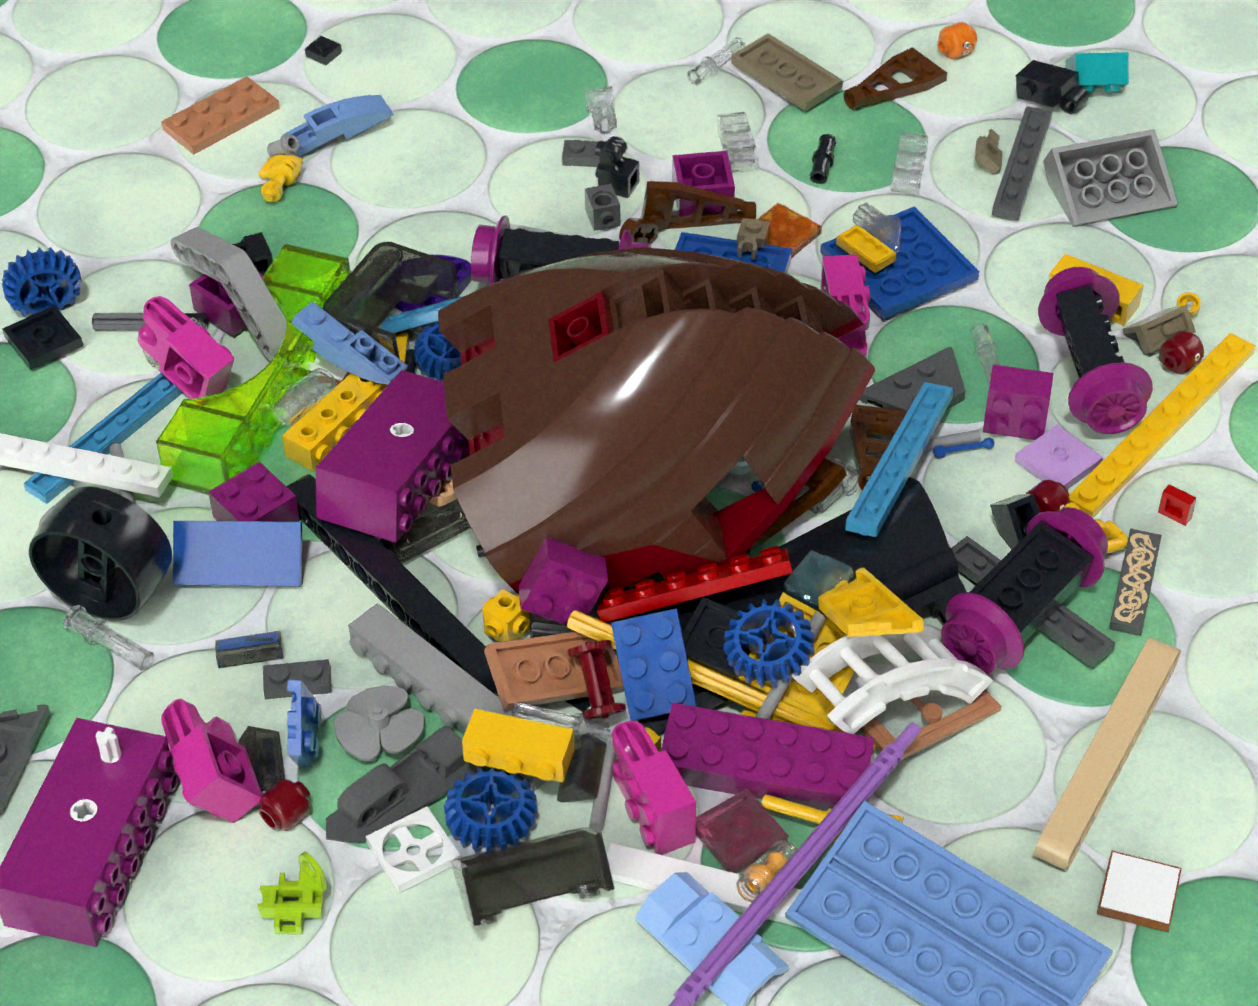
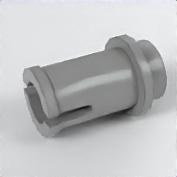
M285 134L281 136L280 140L269 143L267 152L270 157L274 154L294 155L298 151L299 140L291 134Z

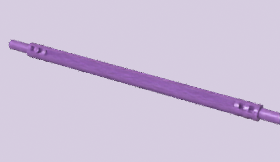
M911 722L893 743H888L676 990L674 993L675 999L669 1006H693L848 824L863 801H867L904 758L903 752L921 732L917 724Z

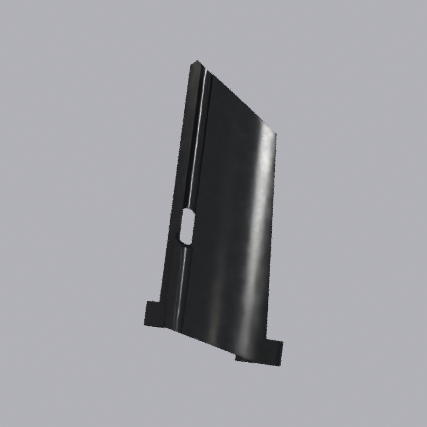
M909 477L877 537L846 531V519L851 512L849 510L779 546L780 550L787 548L792 568L791 574L704 597L736 611L741 610L748 613L750 603L755 608L761 607V602L764 599L768 606H772L775 600L779 601L782 593H785L824 614L819 609L818 597L826 591L835 588L836 584L842 580H847L849 584L856 579V571L864 567L913 611L927 605L933 619L937 618L944 625L947 622L946 606L949 600L954 595L967 591L959 577L955 554L952 548L949 547L931 500L921 483ZM702 597L662 607L659 609V612L677 609L683 634ZM693 683L697 707L713 709L730 700ZM669 715L640 720L638 722L644 728H650L659 735L666 731Z

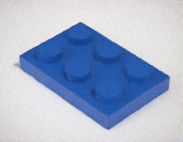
M677 609L611 622L630 721H640L669 715L672 703L697 707Z

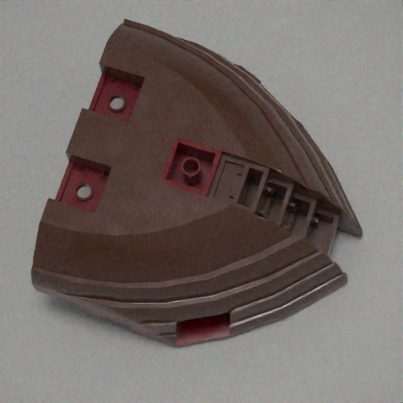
M639 247L595 252L526 270L489 284L438 310L440 333L461 354V366L443 375L447 420L468 439L470 456L451 465L453 490L477 540L486 553L487 560L517 594H519L518 586L546 537L577 547L579 551L605 558L608 582L600 594L602 597H604V592L620 587L624 589L657 572L667 580L666 576L679 571H685L686 575L698 572V567L705 564L716 563L717 566L729 564V559L743 555L786 510L834 446L875 372V367L856 348L849 349L843 342L837 339L864 325L860 317L846 303L835 300L819 288L802 283L784 272L757 266L752 263L692 251ZM743 456L744 460L764 484V489L718 511L705 496L733 469Z

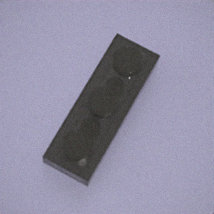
M458 499L414 520L411 529L408 532H404L396 543L383 539V543L388 551L402 564L470 529L471 526Z

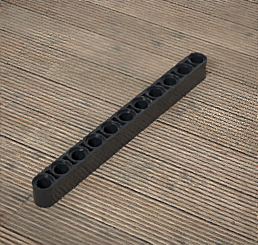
M307 474L286 486L296 495L300 520L401 622L492 693H498L484 653L486 646L373 535L316 518V479L311 474Z

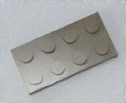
M769 33L731 55L732 65L804 111H807L842 89V79Z

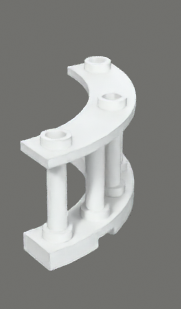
M923 623L924 631L919 633L853 637L846 635L810 658L808 666H800L802 673L799 676L792 675L798 683L811 693L817 688L820 689L835 706L827 716L836 726L845 733L855 734L871 719L885 711V704L895 699L901 698L903 701L928 695L930 690H940L945 695L958 697L971 704L993 682L977 666L958 660L944 646L941 638V629L927 623ZM900 652L918 655L923 661L909 663ZM882 653L896 669L883 675H876L862 659ZM849 665L866 684L845 698L828 678Z

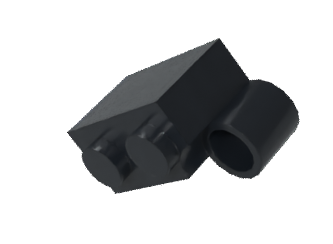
M1032 60L1016 74L1017 98L1052 108L1059 103L1061 109L1067 114H1074L1088 101L1087 91L1079 86L1078 71Z

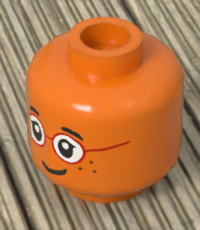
M957 22L946 26L939 33L938 49L950 59L961 58L974 51L977 43V34L973 27L964 22Z

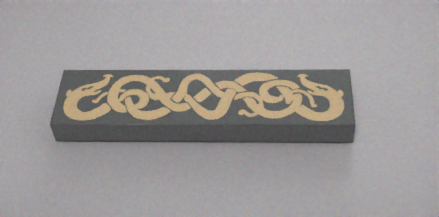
M1130 528L1109 629L1139 636L1142 635L1162 535Z

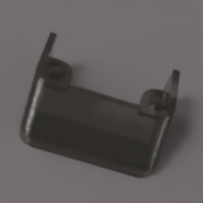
M393 242L378 243L325 301L323 310L355 335L360 330H363L400 359L395 333L378 328L379 325L400 301L419 304L427 300L432 293L450 299L460 297L455 263Z
M588 827L570 829L519 842L518 844L507 845L506 849L503 850L496 848L451 861L467 919L474 926L496 922V915L512 907L566 893H579V898L585 899L599 895L600 888L607 891L615 889L602 833Z

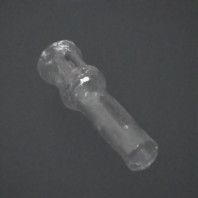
M75 605L66 614L63 620V629L69 633L75 632L81 635L89 645L99 644L142 671L147 670L153 663L154 654L152 651H148L127 637L112 630L105 619L102 617L95 618L86 613V609L83 606Z

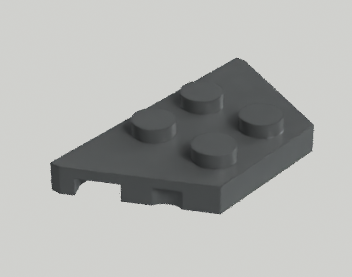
M948 347L865 388L859 400L865 404L871 400L884 405L883 408L908 411L923 383L928 382L953 388V398L947 407L948 409L964 401L966 391L954 351L951 347Z
M37 705L38 711L18 714L16 709L0 714V816L50 715L48 705Z

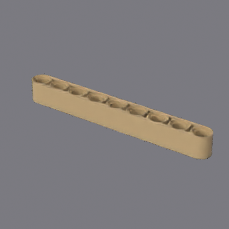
M1151 637L1148 638L1042 831L1034 850L1035 857L1064 870L1069 869L1173 674L1181 654V649Z

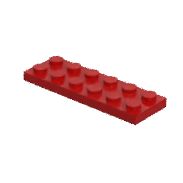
M779 546L769 547L761 550V555L748 558L747 554L739 555L729 559V564L717 566L716 563H709L698 567V572L686 575L685 571H679L667 575V580L654 583V579H649L636 583V588L623 591V588L620 587L604 592V597L599 599L598 615L600 621L605 623L791 574L792 568L787 548L780 550Z

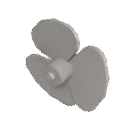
M385 685L366 689L353 696L347 703V711L338 713L334 718L333 725L336 738L345 751L361 761L367 762L379 756L381 750L380 738L382 748L391 754L401 753L414 745L423 733L424 715L416 709H406L393 715L407 704L408 693L403 688Z

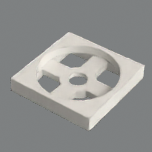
M427 806L366 836L367 845L399 893L461 862V855ZM418 825H424L429 827L433 834L420 840L414 838L409 830ZM396 837L401 845L400 850L385 857L383 854L384 843ZM411 846H417L420 848V852L417 855H409L407 849ZM442 846L443 851L434 864H431L427 858L428 852ZM406 863L414 865L417 871H403L397 869V867Z

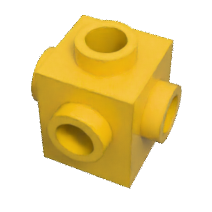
M502 589L495 597L489 598L482 608L484 633L498 642L519 640L530 629L529 612L520 609L519 595H513L507 590Z

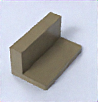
M1186 305L1167 308L1122 329L1124 334L1136 333L1144 354L1159 350L1161 345L1178 331L1196 332Z

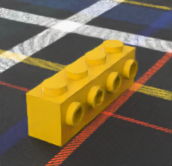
M350 373L282 435L285 457L312 472L316 470V466L388 385L369 381Z

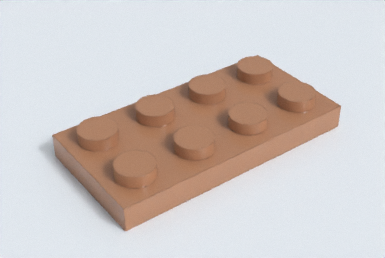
M246 76L161 121L162 130L194 155L280 109L279 100Z
M569 632L488 644L484 649V653L503 709L507 710L588 697L580 658L569 657L567 650L583 645L586 642L597 641L578 632ZM610 648L603 652L612 693L621 692L624 690L620 666L614 648Z

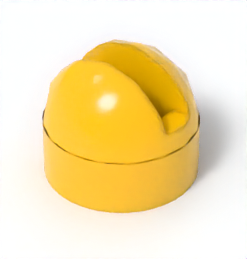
M1191 292L1181 294L1177 299V307L1187 306L1188 301L1192 302V307L1188 311L1190 317L1196 316L1200 310V298Z

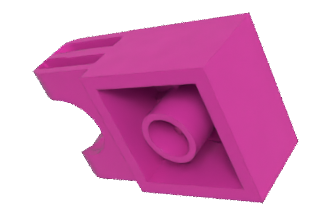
M857 254L822 257L820 290L835 300L846 303L864 322V325L837 339L843 342L849 349L856 348L866 357L867 343L865 330H868L870 322L868 303H870L869 286H864L866 280L865 267L859 265Z
M162 296L149 299L143 309V319L146 324L139 329L138 344L160 364L158 371L202 409L226 389L235 358L228 348L218 344L204 327L198 326L170 300Z
M176 699L171 702L162 713L161 721L175 763L174 770L178 774L183 787L182 794L185 800L190 805L205 809L216 817H222L233 823L257 805L262 796L246 747L237 743L232 727L227 721L215 716L205 723L193 704L183 699Z
M627 721L618 724L612 731V745L618 757L613 762V778L626 800L625 807L630 819H636L640 825L639 830L643 842L646 846L651 845L655 853L659 855H664L695 843L696 800L667 751L658 752L647 731L639 722Z

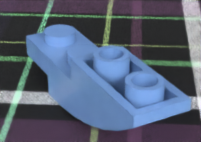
M381 95L351 97L327 104L304 114L306 122L283 135L291 134L299 140V148L294 155L300 157L342 134L348 140L393 116V112Z
M313 301L293 318L292 324L314 341L312 350L353 375L376 383L389 385L401 370L405 371L408 365L363 330H360L355 335Z

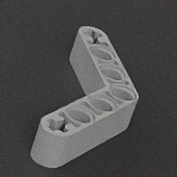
M195 227L171 239L172 250L181 262L219 281L223 285L250 333L268 360L273 361L298 347V341L293 330L244 250L199 227Z

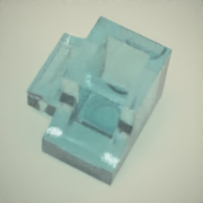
M811 550L787 578L784 586L787 592L819 606V596L835 588L836 584L842 580L849 582L854 574L852 567L827 555L823 556Z

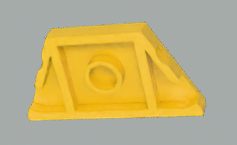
M864 567L856 571V579L849 584L847 580H842L836 584L835 588L826 591L818 597L819 609L848 637L919 633L924 631L923 619Z

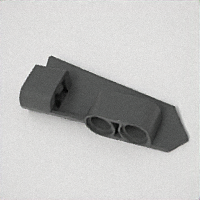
M442 726L391 767L385 763L379 764L347 787L338 799V809L326 818V840L364 843L367 835L422 809L446 795L448 790L454 789L455 780L464 781L466 772L476 775L478 767L482 771H484V767L465 762L462 739L448 726Z

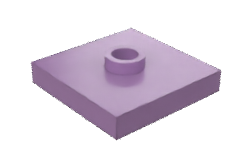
M1059 425L1051 428L1015 455V462L1041 481L1053 480L1059 482L1066 489H1069L1091 473L1103 460L1102 456Z

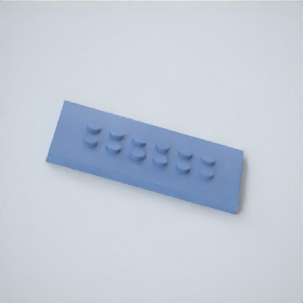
M863 801L785 913L786 919L924 1006H1080L1109 961L1113 951L866 801Z

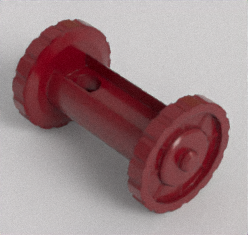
M611 640L590 641L567 650L569 657L580 658L591 707V709L582 713L583 720L609 718L610 715L626 711L625 703L614 702L603 654L604 651L612 648Z

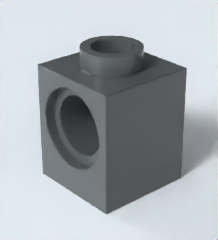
M612 184L585 188V211L593 230L621 226L620 203Z

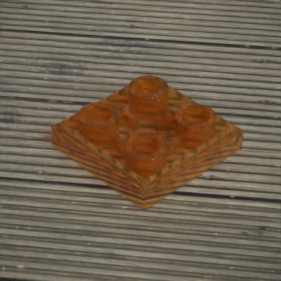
M780 203L775 204L758 218L760 221L770 222V232L766 245L792 248L791 258L822 232L821 225Z

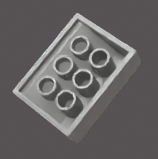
M1155 129L1052 148L1043 160L1050 187L1073 227L1178 206Z

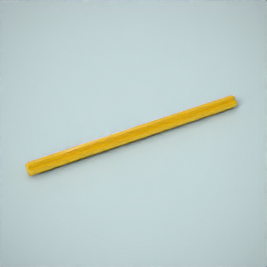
M577 610L571 613L567 622L569 629L596 641L611 640L612 648L616 649L611 625ZM688 660L692 683L757 712L759 711L768 694ZM780 700L771 718L781 722L844 732L834 723Z

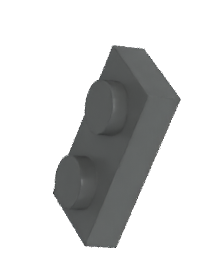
M564 140L562 165L597 167L600 163V157L595 156V149L599 141Z
M329 659L263 665V692L265 699L292 697V692L287 691V680H302L312 695L331 693Z

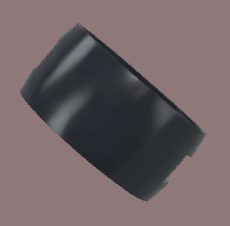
M91 486L75 488L55 504L36 530L28 551L34 571L51 592L78 611L108 621H123L133 617L148 602L160 585L172 561V549L166 534L145 510L115 492Z

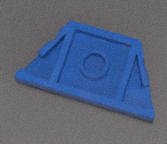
M287 680V691L292 692L291 710L287 712L288 756L298 767H312L313 758H317L319 752L317 732L321 721V704L317 702L302 680Z

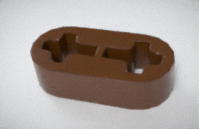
M629 218L620 229L619 239L621 240L623 231L628 229L630 230L633 242L652 244L657 236L658 226L646 219Z

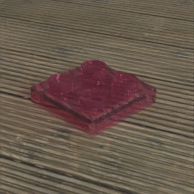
M748 788L696 817L697 837L728 872L738 873L788 844V834Z

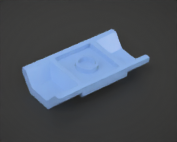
M688 872L672 874L648 895L636 915V920L690 972L694 971L739 918L713 892L709 893ZM755 932L708 989L726 1006H746L752 995L772 976L784 974L789 969V965L763 942V938Z

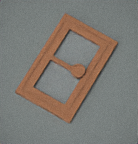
M930 690L928 695L906 701L898 698L885 704L886 710L871 719L860 730L867 737L875 738L874 745L882 751L888 743H893L911 722L917 724L921 732L903 752L904 758L1001 711L1002 706L986 690L971 704L958 697L945 695L940 690Z

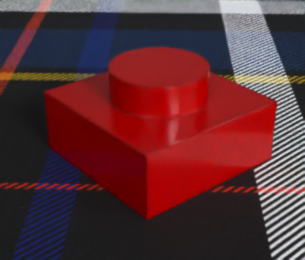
M1168 484L1162 492L1158 513L1186 526L1192 519L1196 497Z

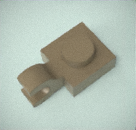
M991 128L987 137H978L975 159L981 167L995 174L1001 170L1002 151L997 147L1000 137Z

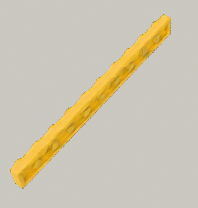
M1229 333L1069 494L1070 503L1074 502L1081 511L1094 518L1254 354L1255 345Z

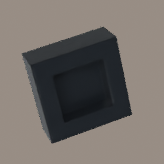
M319 36L305 48V56L325 66L342 53L340 43L323 36Z

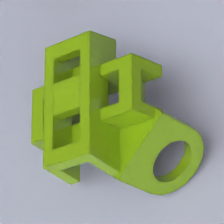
M305 851L298 856L300 865L299 881H286L285 873H280L278 885H260L263 900L262 903H258L257 908L262 918H274L273 927L275 934H303L304 918H321L323 892L327 890L326 879L319 863ZM285 897H299V900L285 901ZM283 921H295V925H282Z

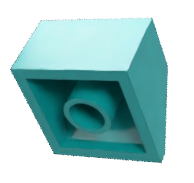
M1128 52L1075 53L1065 60L1066 69L1078 71L1079 86L1083 87L1087 93L1095 92L1094 88H1105V92H1120L1121 87L1129 84Z

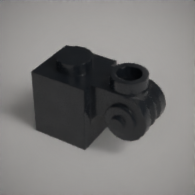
M612 136L605 142L600 140L596 145L595 156L600 157V163L596 168L595 176L598 178V186L612 184L617 196L629 198L639 184V161L623 157L628 148L627 143L620 137Z

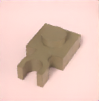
M742 219L737 233V244H739L737 257H741L745 251L752 252L751 259L756 260L757 247H765L770 232V222L758 219Z

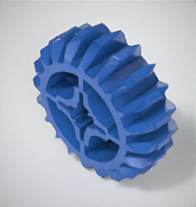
M38 247L37 252L33 253L27 250L25 256L16 255V262H8V269L3 271L2 288L5 299L10 303L13 310H19L22 316L28 313L36 314L54 305L58 310H65L66 304H75V296L80 295L82 279L79 268L70 255L65 256L62 250L55 252L51 247L47 251H43Z
M437 321L433 322L432 327L425 326L424 331L418 333V338L414 345V358L417 367H419L421 374L426 375L428 378L444 382V374L461 366L460 352L440 333L439 322Z
M764 599L761 602V607L755 608L750 603L748 606L749 612L745 613L738 610V620H730V630L725 631L724 638L726 643H724L723 647L725 654L728 656L727 662L729 666L734 667V672L738 677L744 675L745 681L748 684L757 679L758 686L761 688L766 681H771V685L775 688L778 684L777 680L780 679L789 684V675L799 676L802 673L800 666H808L810 664L808 656H813L815 650L812 644L815 641V637L811 631V623L808 619H804V614L801 610L794 611L790 602L783 608H781V603L777 599L772 606H768ZM778 627L789 630L796 638L788 637V634L780 632ZM743 649H750L751 653L758 654L760 661L749 657Z
M478 767L476 775L466 772L464 781L455 780L454 789L448 790L447 801H445L444 805L446 826H448V829H451V835L454 839H460L463 848L472 844V849H474L475 853L481 848H486L489 855L493 848H499L504 853L506 845L510 844L517 848L519 839L527 840L529 830L534 829L536 824L535 818L538 815L536 794L534 790H531L528 780L522 781L519 773L510 775L505 770L496 772V769L493 767L490 768L489 772H483Z

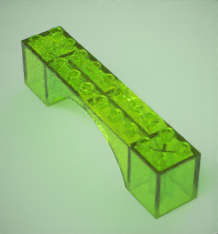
M284 244L262 278L286 318L287 326L283 343L271 362L246 382L211 396L183 399L156 441L161 465L171 467L173 477L168 485L209 495L208 491L258 463L263 449L270 445L274 431L282 425L288 408L295 404L299 390L307 384L309 371L304 368L308 362L314 364L317 354L312 350L314 341L292 324L293 318L313 301L343 324L346 313L354 307L356 295L352 289L353 272L350 271L349 258Z

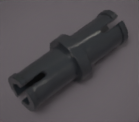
M831 134L820 136L818 148L812 156L813 167L810 179L817 184L826 182L829 167L834 162L833 151L836 145V138Z

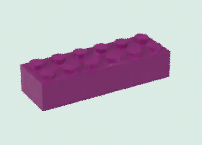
M672 703L661 751H667L687 786L762 800L764 795L767 794L828 811L829 808L832 809L872 763L875 738Z

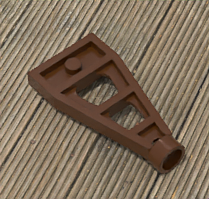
M912 47L890 58L857 86L845 90L843 94L844 101L850 109L855 110L861 106L865 107L927 91L947 80V72ZM900 70L913 81L901 84L892 78L891 75ZM880 82L888 89L877 91L872 86Z
M648 181L641 218L656 224L658 231L662 229L741 223L743 218L756 219V203L677 182ZM676 199L693 201L696 204L695 210L690 215L673 216L674 201ZM714 203L722 205V213L703 215L704 204Z
M864 405L855 406L851 415L849 431L860 472L858 485L862 491L868 482L866 477L872 475L881 459L880 457L866 456V452L884 454L890 441L869 439L866 434L888 435L893 438L907 411Z
M824 458L805 483L809 490L789 504L777 520L747 550V553H750L757 545L764 543L826 498L847 476L844 467Z

